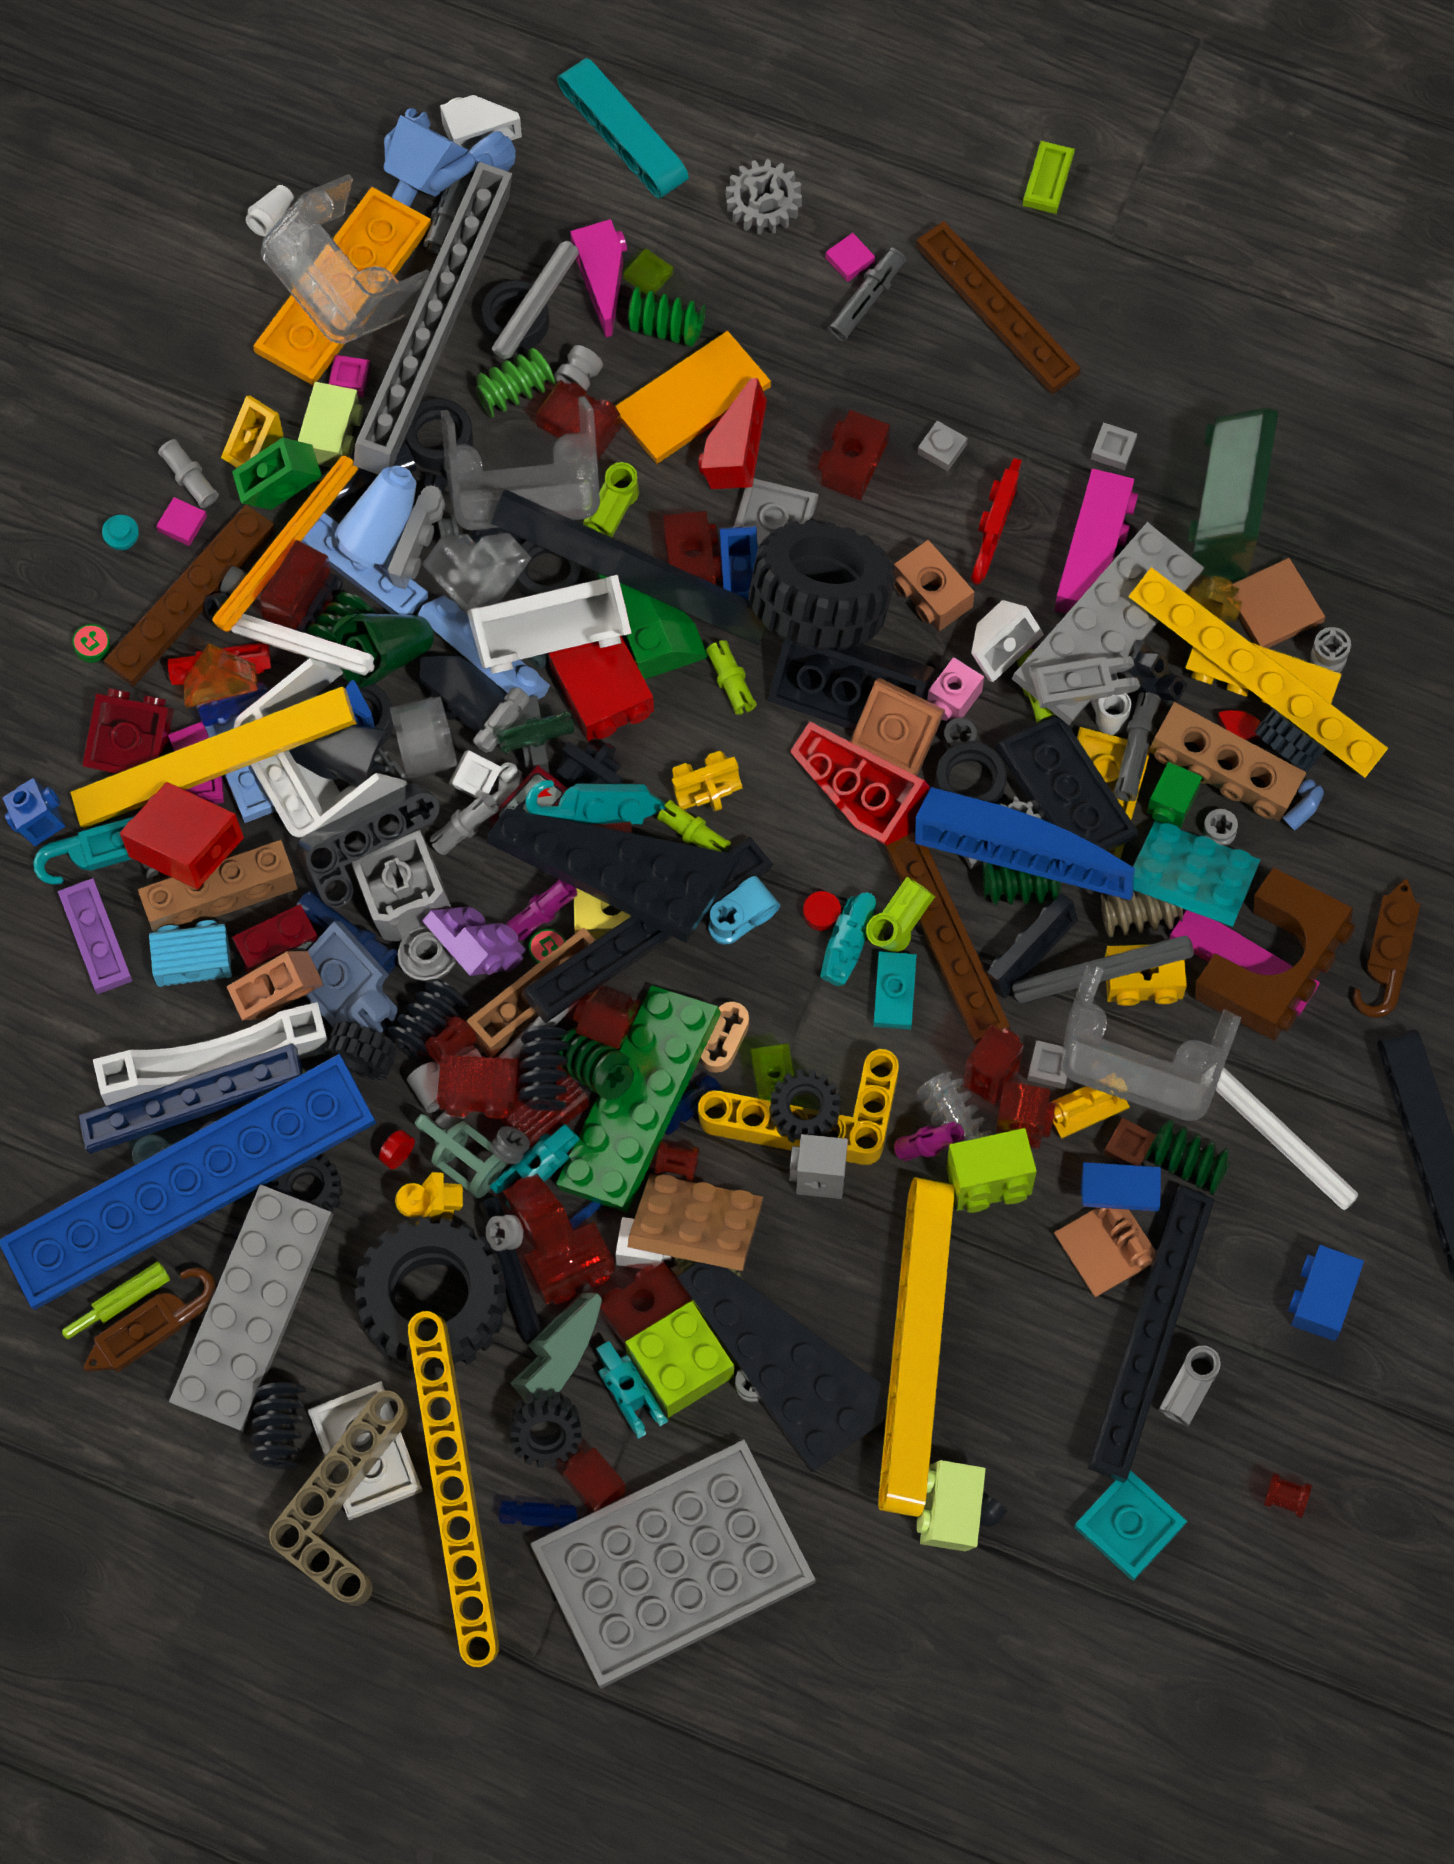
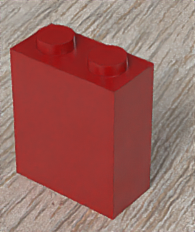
M620 636V644L600 648L599 642L596 641L548 653L550 670L587 742L594 738H607L617 728L628 723H640L647 719L650 713L654 712L653 695L622 636Z
M168 782L156 794L151 796L148 803L120 832L130 858L197 890L244 839L235 813Z

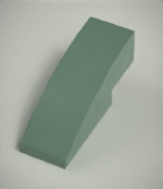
M582 1292L528 1344L537 1355V1358L510 1383L526 1403V1395L532 1392L535 1399L540 1398V1391L544 1390L547 1391V1397H552L553 1391L559 1392L576 1369L588 1346L597 1321L602 1298L597 1293Z

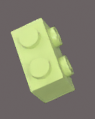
M320 382L314 383L298 441L313 445L318 465L332 468L341 456L348 457L352 455L355 437L352 436L354 426H360L364 412V406L359 404L357 390Z
M942 1460L929 1465L926 1502L922 1515L917 1518V1532L921 1533L920 1544L964 1552L977 1547L986 1468Z

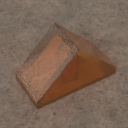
M208 643L184 681V704L186 708L258 690L256 665Z

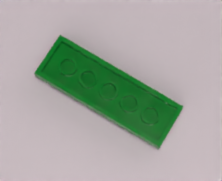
M651 985L620 1049V1052L626 1054L629 1059V1066L634 1072V1081L630 1088L616 1099L607 1100L598 1095L579 1135L580 1140L574 1145L569 1156L570 1158L567 1160L556 1183L561 1191L626 1213L628 1212L722 1013L718 1006Z

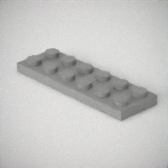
M1147 522L1020 666L1012 679L1038 700L1031 674L1036 668L1105 656L1106 659L1130 656L1134 651L1136 641H1143L1159 622L1156 617L1128 597L1147 571L1153 567L1185 592L1202 573L1204 567ZM1091 700L1047 708L1070 725Z
M259 1186L169 1400L171 1404L239 1431H244L257 1400L255 1390L263 1386L334 1215L332 1212L266 1186Z

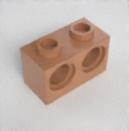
M287 951L226 987L243 1021L265 1019L323 986V982L308 951Z

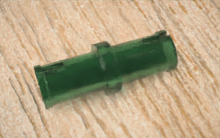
M566 710L542 719L532 717L527 719L525 724L497 731L498 745L505 743L504 746L500 747L504 754L530 745L534 747L543 746L546 740L572 734L574 732L573 719L565 720L571 717L570 713Z

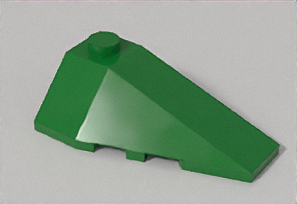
M595 571L598 580L607 578V576ZM620 583L631 634L622 635V638L644 680L708 658L696 625L685 612Z

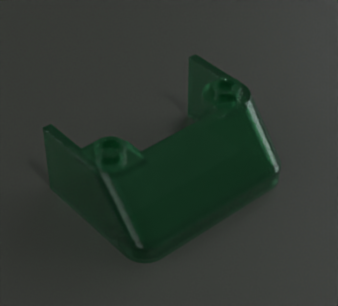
M1263 407L1216 417L1215 424H1207L1204 445L1210 446V458L1199 520H1191L1187 541L1194 543L1191 558L1204 567L1200 575L1235 581L1248 577L1261 523L1278 418V410Z

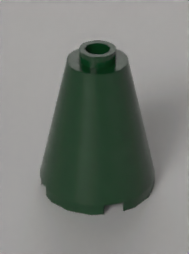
M352 613L340 618L332 631V635L337 633V644L369 653L374 657V670L366 675L340 668L343 672L342 676L346 681L350 683L351 680H354L360 684L358 687L363 688L376 684L428 651L433 644L434 632L429 622L424 617L418 615Z

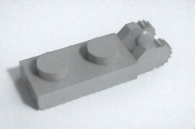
M435 485L426 486L420 491L421 495L418 496L416 504L411 511L387 570L393 585L406 590L409 580L416 578L420 569L421 559L419 556L423 546L428 547L433 537L434 526H432V523L441 520L443 516V510H445L444 507L446 506L445 501L442 499L441 490L435 487Z
M1105 656L1039 667L1031 673L1040 708L1127 694L1140 688L1137 678L1112 680L1110 675L1132 668L1134 662L1131 656L1106 659Z

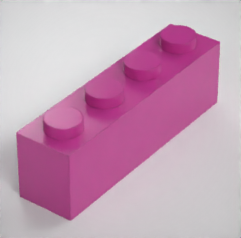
M1092 468L1057 593L1054 611L1067 614L1117 557L1115 556L1117 546L1125 547L1130 525L1124 524L1126 514H1134L1138 494L1132 492L1133 478Z

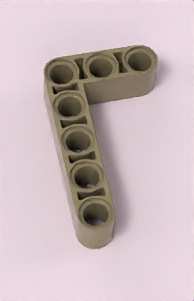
M387 1390L376 1393L278 1517L269 1532L270 1543L277 1552L336 1599L350 1606L364 1604L370 1598L373 1589L372 1581L364 1571L319 1536L409 1420L410 1409L406 1401L397 1393ZM389 1401H396L398 1404L396 1416L390 1420H382L380 1415L382 1406ZM363 1433H372L374 1438L372 1447L368 1451L358 1452L356 1448L358 1437ZM340 1464H346L349 1469L347 1479L340 1484H334L331 1479L333 1469ZM322 1496L324 1501L322 1511L315 1516H310L307 1512V1503L312 1497ZM292 1527L297 1528L299 1532L297 1543L293 1547L285 1548L282 1543L284 1532ZM320 1552H327L330 1557L328 1567L324 1571L315 1572L312 1566L314 1557ZM351 1576H358L361 1582L358 1593L347 1597L343 1592L345 1580Z

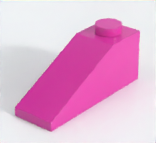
M611 219L570 231L571 243L579 250L576 262L605 337L613 335L623 271L622 252L627 251L622 231L616 232Z

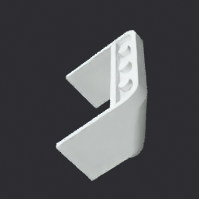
M618 575L467 611L482 668L490 667L491 674L513 669L512 661L596 641L599 642L600 648L620 644V636L631 634Z
M309 658L237 717L234 728L316 697V694L343 674L340 667ZM289 750L251 764L290 834L300 838L407 785L405 780L375 773L357 788L351 785L340 793L333 779L320 777L297 764Z

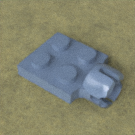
M334 921L308 950L323 982V986L305 995V997L311 1003L318 1002L321 1015L332 1027L337 1022H349L350 1024H358L361 1028L364 1026L370 1028L371 1032L375 1033L377 1031L381 1033L388 1028L384 1019L388 1017L393 1022L398 1014L397 1006L384 993L382 987L384 980L389 974L341 921Z

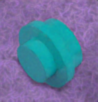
M115 515L104 523L102 535L109 547L116 550H127L137 541L139 528L136 521L130 516Z

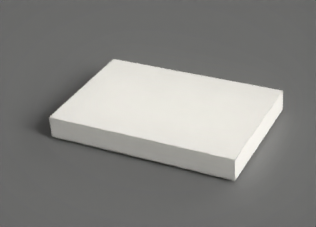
M381 1381L308 1409L325 1457L376 1393L385 1390ZM389 1402L385 1403L381 1408L380 1415L382 1420H390L395 1417ZM401 1432L351 1496L344 1502L343 1507L348 1520L423 1492ZM363 1433L358 1437L356 1441L358 1452L368 1451L372 1447L374 1440L372 1433ZM340 1464L333 1469L332 1477L335 1484H340L347 1479L349 1469L346 1464Z

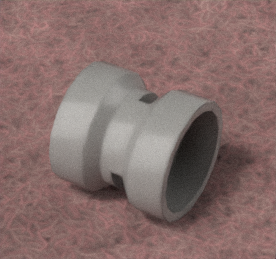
M575 345L567 355V364H562L554 374L557 383L568 392L583 396L590 386L589 379L598 375L603 367V362L590 349Z
M1335 627L1321 630L1316 635L1310 655V662L1341 672L1346 665L1351 649V640L1347 633Z

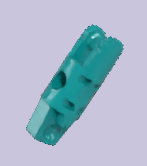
M861 893L858 896L847 899L846 906H844L842 914L838 916L826 948L820 975L822 979L835 986L845 985L860 957L867 938L866 927L869 920L873 917L874 909H876V899L872 893Z
M566 1124L552 1136L546 1133L524 1153L521 1162L512 1164L490 1185V1188L497 1194L501 1193L521 1176L525 1182L506 1200V1205L511 1211H514L570 1158L567 1152L580 1140L579 1137ZM541 1161L539 1167L534 1168L535 1164Z
M610 1341L597 1347V1355L605 1367L598 1371V1374L614 1397L636 1437L639 1439L646 1435L644 1424L634 1412L644 1405L647 1406L652 1419L659 1426L667 1423L668 1419L642 1380L628 1354L620 1358ZM627 1385L633 1386V1387H632L631 1389H629V1390H623V1389H622L624 1386H627Z

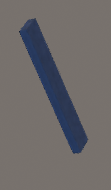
M292 1043L79 1115L85 1149L91 1154L261 1097L303 1074L298 1049Z

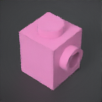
M953 657L929 689L928 702L945 709L942 720L963 718L982 693L984 676Z

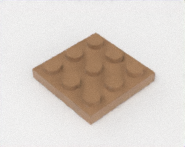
M650 1174L629 1233L627 1247L743 1271L760 1215L763 1197L752 1195L744 1190L732 1191L714 1187L705 1182L693 1183L679 1180L671 1175Z

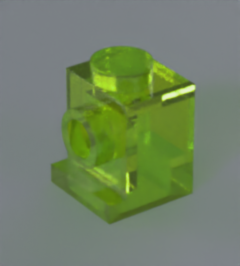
M789 1043L751 1049V1064L757 1098L771 1101V1095L775 1091L777 1082H783L784 1076L788 1073L794 1076ZM768 1073H782L781 1076L778 1078H771L768 1076Z

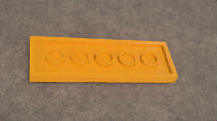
M371 187L253 345L254 352L314 386V383L320 379L334 360L335 355L339 353L431 227V219Z

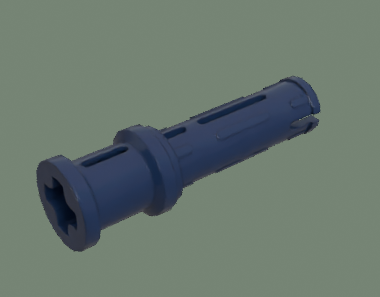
M312 891L305 893L301 897L297 905L301 904L307 917L318 927L326 931L334 921H341L388 974L395 968L398 963V951L395 949L389 950L376 940V935L372 931L360 930L332 907L326 905Z

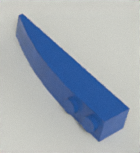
M933 787L930 788L916 815L915 844L1131 900L1133 897L1135 868L1080 836L1037 817L1002 805Z

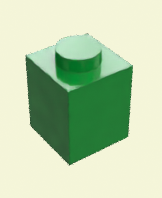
M1168 762L1150 798L1147 813L1152 815L1153 819L1158 822L1170 823L1181 828L1199 792L1202 776Z

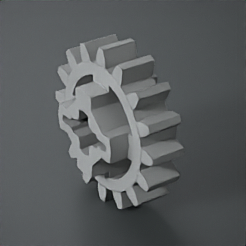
M767 159L764 166L759 167L756 160H753L752 169L748 170L746 167L740 166L739 177L736 175L730 176V186L726 187L727 211L733 212V221L735 223L744 220V230L746 231L753 225L757 227V234H762L764 227H769L772 234L776 233L777 224L787 228L789 227V217L794 219L798 217V207L802 206L801 183L795 182L794 171L784 173L783 163L773 168L771 167V161Z

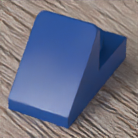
M756 526L719 528L723 589L749 600V587L758 550Z

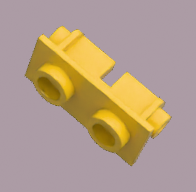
M1113 1074L1044 1105L1061 1139L1130 1108L1123 1095L1126 1093L1125 1086L1122 1080H1116Z

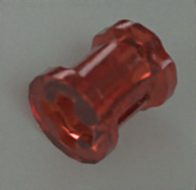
M452 1017L447 1022V1028L437 1037H430L425 1042V1047L438 1064L449 1067L454 1062V1057L464 1047H471L476 1042V1036L472 1028L464 1020Z
M662 1140L657 1155L655 1174L661 1175L665 1171L684 1175L687 1180L693 1181L698 1165L700 1148L693 1147L689 1150L670 1146L668 1141Z
M1273 1473L1263 1506L1271 1507V1505L1284 1508L1295 1512L1296 1517L1302 1519L1312 1484L1305 1483L1300 1485L1281 1479L1280 1474Z

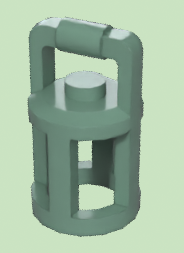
M422 1114L414 1122L419 1130L435 1139L436 1147L432 1155V1164L457 1184H462L463 1188L475 1198L484 1196L491 1189L490 1185L505 1172L509 1164L497 1158L490 1148L492 1141L466 1121L455 1124L449 1130H442L431 1118ZM468 1136H471L493 1154L485 1163L464 1147ZM457 1156L477 1173L473 1180L469 1182L447 1163Z

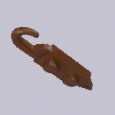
M1404 879L1388 896L1383 895L1366 968L1369 976L1377 983L1386 986L1383 1000L1377 1006H1370L1363 1002L1360 989L1356 988L1353 991L1355 1007L1368 1017L1380 1018L1387 1016L1395 1009L1399 1000L1420 903L1415 901L1408 879Z
M198 1267L189 1268L181 1272V1279L189 1277L201 1279L204 1284L202 1294L186 1305L173 1294L164 1293L156 1295L93 1338L95 1345L83 1366L84 1371L93 1372L114 1369L118 1373L181 1330L183 1325L208 1309L217 1288L213 1275L207 1270ZM91 1362H97L95 1366H90Z

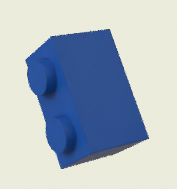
M1319 1245L1315 1256L1307 1254L1300 1274L1301 1277L1307 1278L1303 1291L1295 1289L1288 1312L1295 1314L1291 1326L1335 1342L1341 1331L1364 1260Z

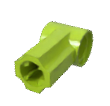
M619 462L607 469L605 482L583 521L585 526L613 537L628 507L639 496L637 472L629 463ZM619 481H628L630 483L625 488H616L614 486Z
M906 877L883 912L869 920L866 927L868 940L889 952L904 950L911 940L912 929L936 896L913 879ZM893 925L894 933L889 940L885 941L884 932L889 926Z

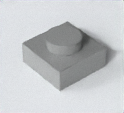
M936 421L919 445L917 454L942 469L949 471L966 447L968 438L943 423Z
M1103 422L1091 454V460L1125 470L1137 439V433Z
M1037 1040L1027 1080L1064 1089L1074 1049Z

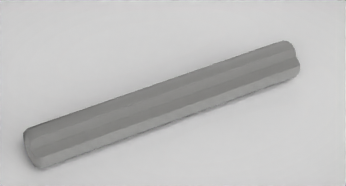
M565 241L560 243L492 346L493 353L498 355L499 358L505 360L513 355L578 256L579 250L571 242Z

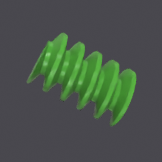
M534 348L527 350V359L521 354L514 357V365L508 360L504 361L501 365L502 372L497 367H492L489 369V378L483 373L476 376L477 395L484 410L491 419L495 417L493 406L497 405L503 412H506L507 399H510L518 406L520 405L519 393L522 392L530 400L533 398L531 387L535 386L542 394L545 392L544 381L548 380L553 387L556 386L548 363Z

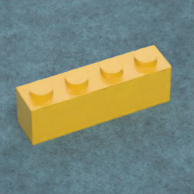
M1254 644L1332 704L1342 673ZM1195 647L1192 648L1186 665V669L1193 671L1191 678L1208 684H1212L1215 678L1228 683L1226 690L1243 696L1248 695L1250 689Z

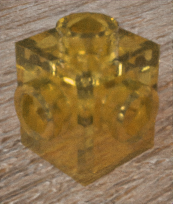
M1212 576L1211 579L1205 577L1198 587L1193 585L1189 596L1227 625L1230 621L1236 622L1242 606V601L1237 600L1240 588L1232 586L1230 580L1220 576ZM1211 599L1222 602L1223 604L1216 605L1212 602Z

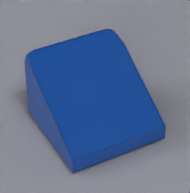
M351 680L346 690L357 723L355 725L375 728L372 713L354 680Z

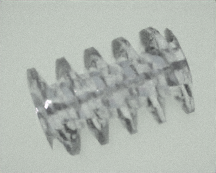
M945 1072L933 1077L917 1090V1097L920 1100H926L924 1110L927 1113H933L931 1123L934 1126L945 1125L953 1121L956 1124L959 1123L965 1133L964 1141L993 1135L990 1130L979 1132L978 1129L986 1122L984 1117L972 1119L971 1116L979 1109L978 1105L965 1106L964 1103L971 1097V1092L958 1093L957 1090L965 1082L963 1078L951 1080L952 1072Z

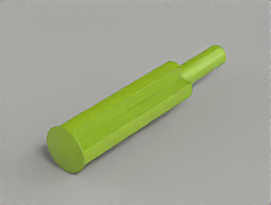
M159 1261L152 1264L92 1303L93 1310L62 1329V1334L66 1339H70L99 1319L104 1324L170 1281L166 1269Z

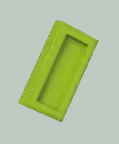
M1045 141L1040 142L1023 199V206L1057 214L1075 149Z

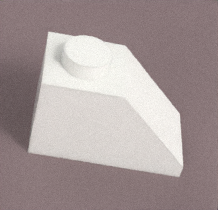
M475 95L465 98H454L448 103L440 105L442 125L448 139L468 149V151L480 140L495 131H501L511 140L522 137L521 122L517 112Z
M1002 600L977 623L971 654L987 679L994 682L1044 634L1026 606Z

